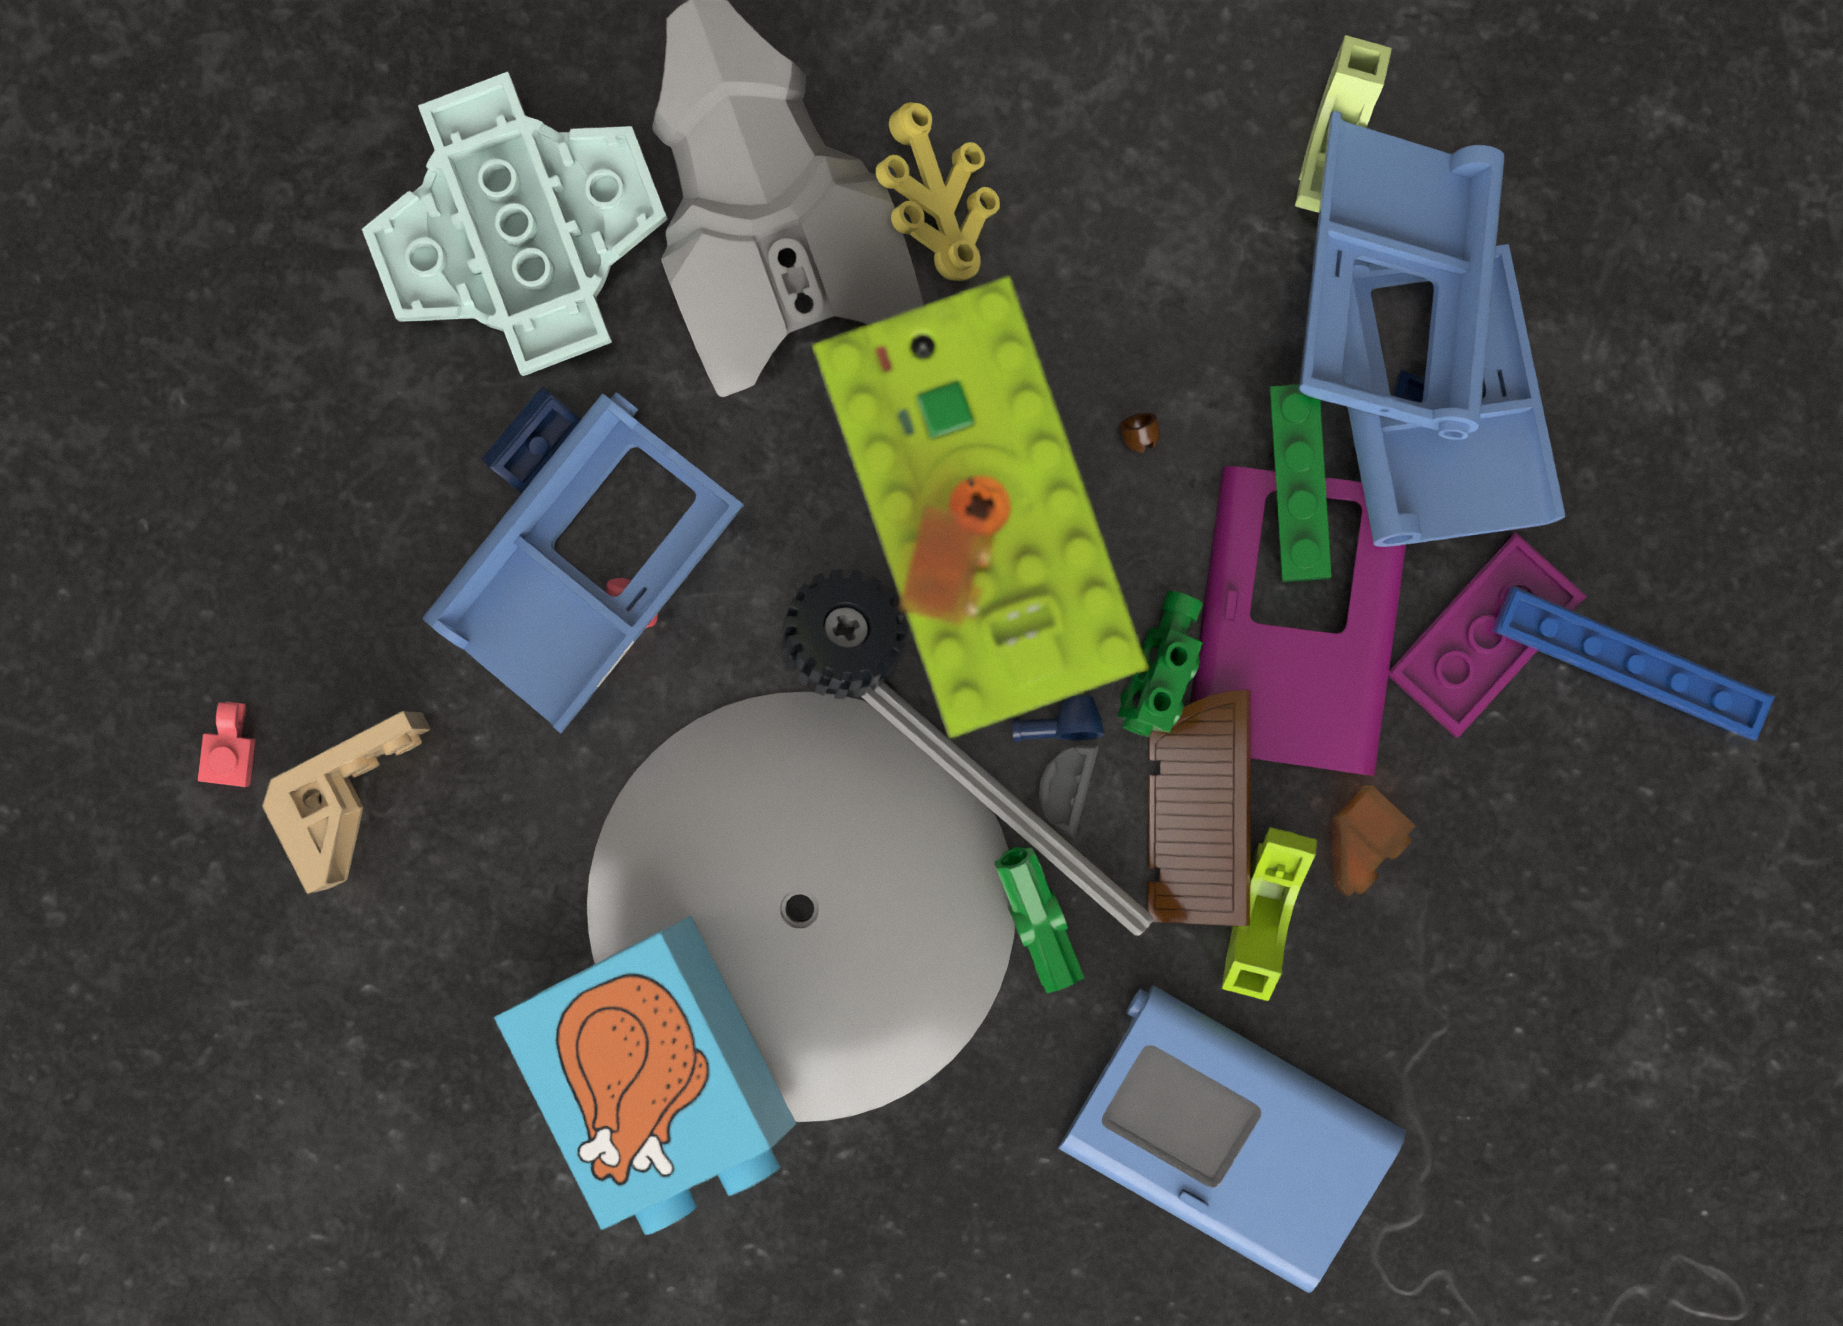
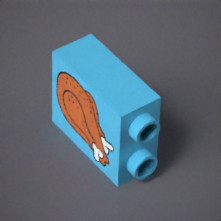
M691 916L529 997L494 1017L601 1230L635 1215L645 1235L654 1233L680 1220L697 1208L689 1188L718 1175L727 1195H732L757 1184L780 1168L771 1148L797 1123Z

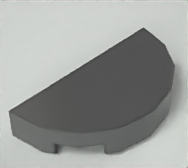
M1078 745L1061 751L1047 764L1040 778L1038 799L1044 816L1057 831L1075 839L1099 746Z

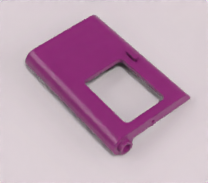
M1232 466L1223 467L1198 640L1203 643L1198 654L1200 657L1199 668L1193 677L1190 704L1218 693L1251 690V759L1375 776L1406 544L1389 547L1375 546L1373 544L1362 482L1325 477L1326 498L1354 501L1362 508L1346 628L1339 634L1255 623L1250 617L1265 502L1270 493L1277 492L1275 471Z

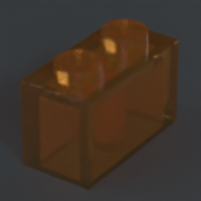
M925 506L899 609L900 612L961 627L964 616L975 617L982 588L973 586L972 581L977 565L987 567L994 542V536L985 534L987 521Z

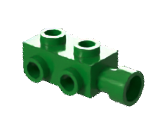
M1168 590L1161 606V611L1164 614L1159 628H1149L1145 641L1140 645L1147 669L1133 673L1129 685L1122 691L1120 696L1121 707L1117 717L1125 720L1122 726L1124 729L1145 737H1150L1151 731L1170 733L1172 726L1181 717L1184 707L1183 695L1188 682L1195 676L1200 664L1198 654L1203 642L1187 636L1191 622H1197L1203 603L1198 599L1176 591ZM1153 647L1158 650L1154 663L1149 659V652ZM1138 691L1141 694V698L1136 708L1133 704V696Z

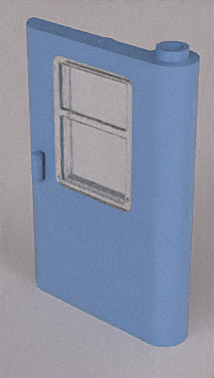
M1152 985L1147 992L1140 988L1126 1014L1133 1017L1130 1027L1059 1144L1058 1149L1307 1293L1312 1292L1324 1276L1398 1155L1404 1142L1406 1131L1156 986Z

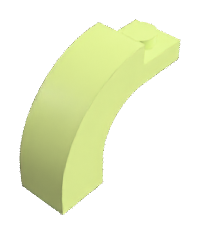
M1345 35L1331 70L1309 139L1299 177L1301 181L1295 202L1296 207L1319 213L1330 114L1332 111L1342 113L1341 119L1343 121L1367 128L1374 106L1384 86L1392 48Z

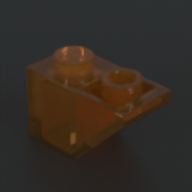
M1364 785L1332 819L1334 887L1346 896H1350L1354 891L1359 895L1366 891L1379 876L1375 871L1378 865L1387 856L1391 860L1395 859L1406 849L1412 840L1408 834L1415 825L1374 786Z

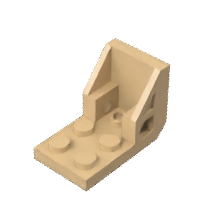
M402 711L271 779L263 808L307 894L330 889L346 881L348 878L363 812V805L348 776L357 777L380 765L377 757L384 753L386 756L393 753L400 755L420 745L422 740L419 735L431 730L422 712ZM319 794L322 795V802H321V803H320V801H319Z

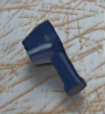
M1086 695L1063 698L1057 718L1037 720L1013 718L1012 721L1014 742H1022V739L1039 738L1083 741L1104 736L1102 718L1094 698Z

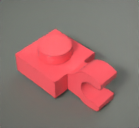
M228 701L218 703L216 713L218 734H203L198 781L241 787L250 786L256 739L242 737L246 704Z

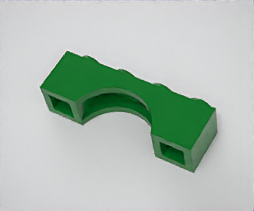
M1300 384L1270 386L1282 582L1326 580L1331 578L1320 399L1302 393L1299 388Z

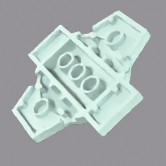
M508 72L418 105L435 149L427 162L426 167L428 170L423 184L413 193L408 191L362 229L395 318L400 322L474 318L491 328L504 331L522 376L612 343L597 303V295L606 281L611 265L668 220L632 126L571 129L570 132H557L544 125L542 121L525 115L516 88Z

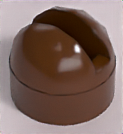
M1153 413L1132 415L1124 419L1119 425L1123 441L1134 452L1144 453L1145 445L1153 449L1160 439L1159 424L1156 415Z

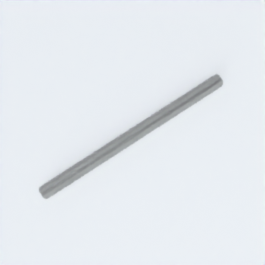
M883 682L874 691L870 686L868 687L865 695L861 696L1128 930L1134 935L1139 936L1149 927L1153 917L1148 911L886 683Z

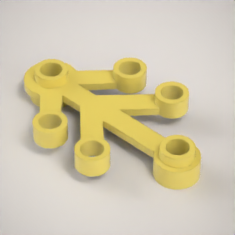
M909 102L891 114L889 128L891 134L899 143L911 146L924 185L909 175V167L906 161L898 155H890L881 161L876 167V177L881 185L889 189L894 188L910 200L905 201L892 211L891 222L894 228L902 234L911 235L935 252L934 263L936 269L944 278L952 281H966L975 276L980 268L981 259L975 243L986 218L998 211L1000 207L999 197L994 190L988 187H982L972 193L967 199L969 212L959 229L954 212L970 175L984 165V153L973 142H967L956 149L952 155L953 166L944 184L928 137L932 125V115L926 106L920 103ZM965 154L970 157L972 164L967 161ZM888 166L895 171L896 177L890 173ZM980 198L985 202L987 209L982 206ZM923 210L936 219L939 231L924 222ZM904 212L910 216L912 223L906 220Z

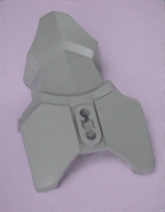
M689 0L678 7L667 18L664 76L660 100L655 111L652 130L658 138L672 149L683 194V199L666 230L667 248L661 261L705 370L717 394L720 397H726L755 385L758 376L772 353L789 332L833 316L873 325L922 308L924 303L904 235L898 232L891 222V213L895 208L888 189L880 184L876 175L870 173L860 159L825 146L803 102L806 85L805 73L792 60L783 56L764 40L727 0ZM783 248H791L796 253V261L791 267L787 268L778 262V253ZM802 292L809 295L813 300V307L807 313L797 311L794 305L797 294Z

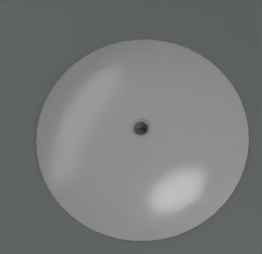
M815 692L775 693L748 698L723 706L685 726L654 750L628 780L617 796L604 822L594 851L587 896L588 933L595 964L689 916L692 917L795 1122L827 1121L854 1116L879 1108L910 1093L930 1080L951 1062L970 1041L986 1018L1000 990L1009 964L1015 932V924L1008 909L1011 904L994 864L1002 856L1003 852L1008 851L1002 828L995 813L868 702L850 697L835 699V694L825 693L822 696ZM803 894L812 900L814 912L809 919L797 920L789 914L787 904L792 896Z

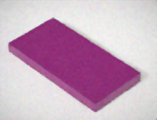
M1516 532L1506 539L1389 668L1388 677L1454 737L1461 736L1538 651L1492 632L1509 588H1519L1571 611H1574L1587 597Z

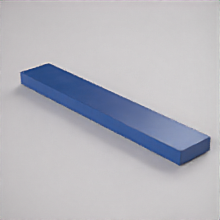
M1516 587L1509 588L1492 629V632L1749 740L1757 741L1775 696Z

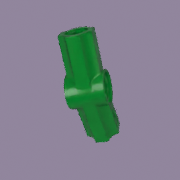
M1015 847L1003 852L1002 856L994 864L1011 904L1008 909L1023 946H1027L1034 961L1033 965L1046 993L1064 989L1084 979L1065 931L1068 930L1064 915L1053 890H1049L1044 872L1033 848Z

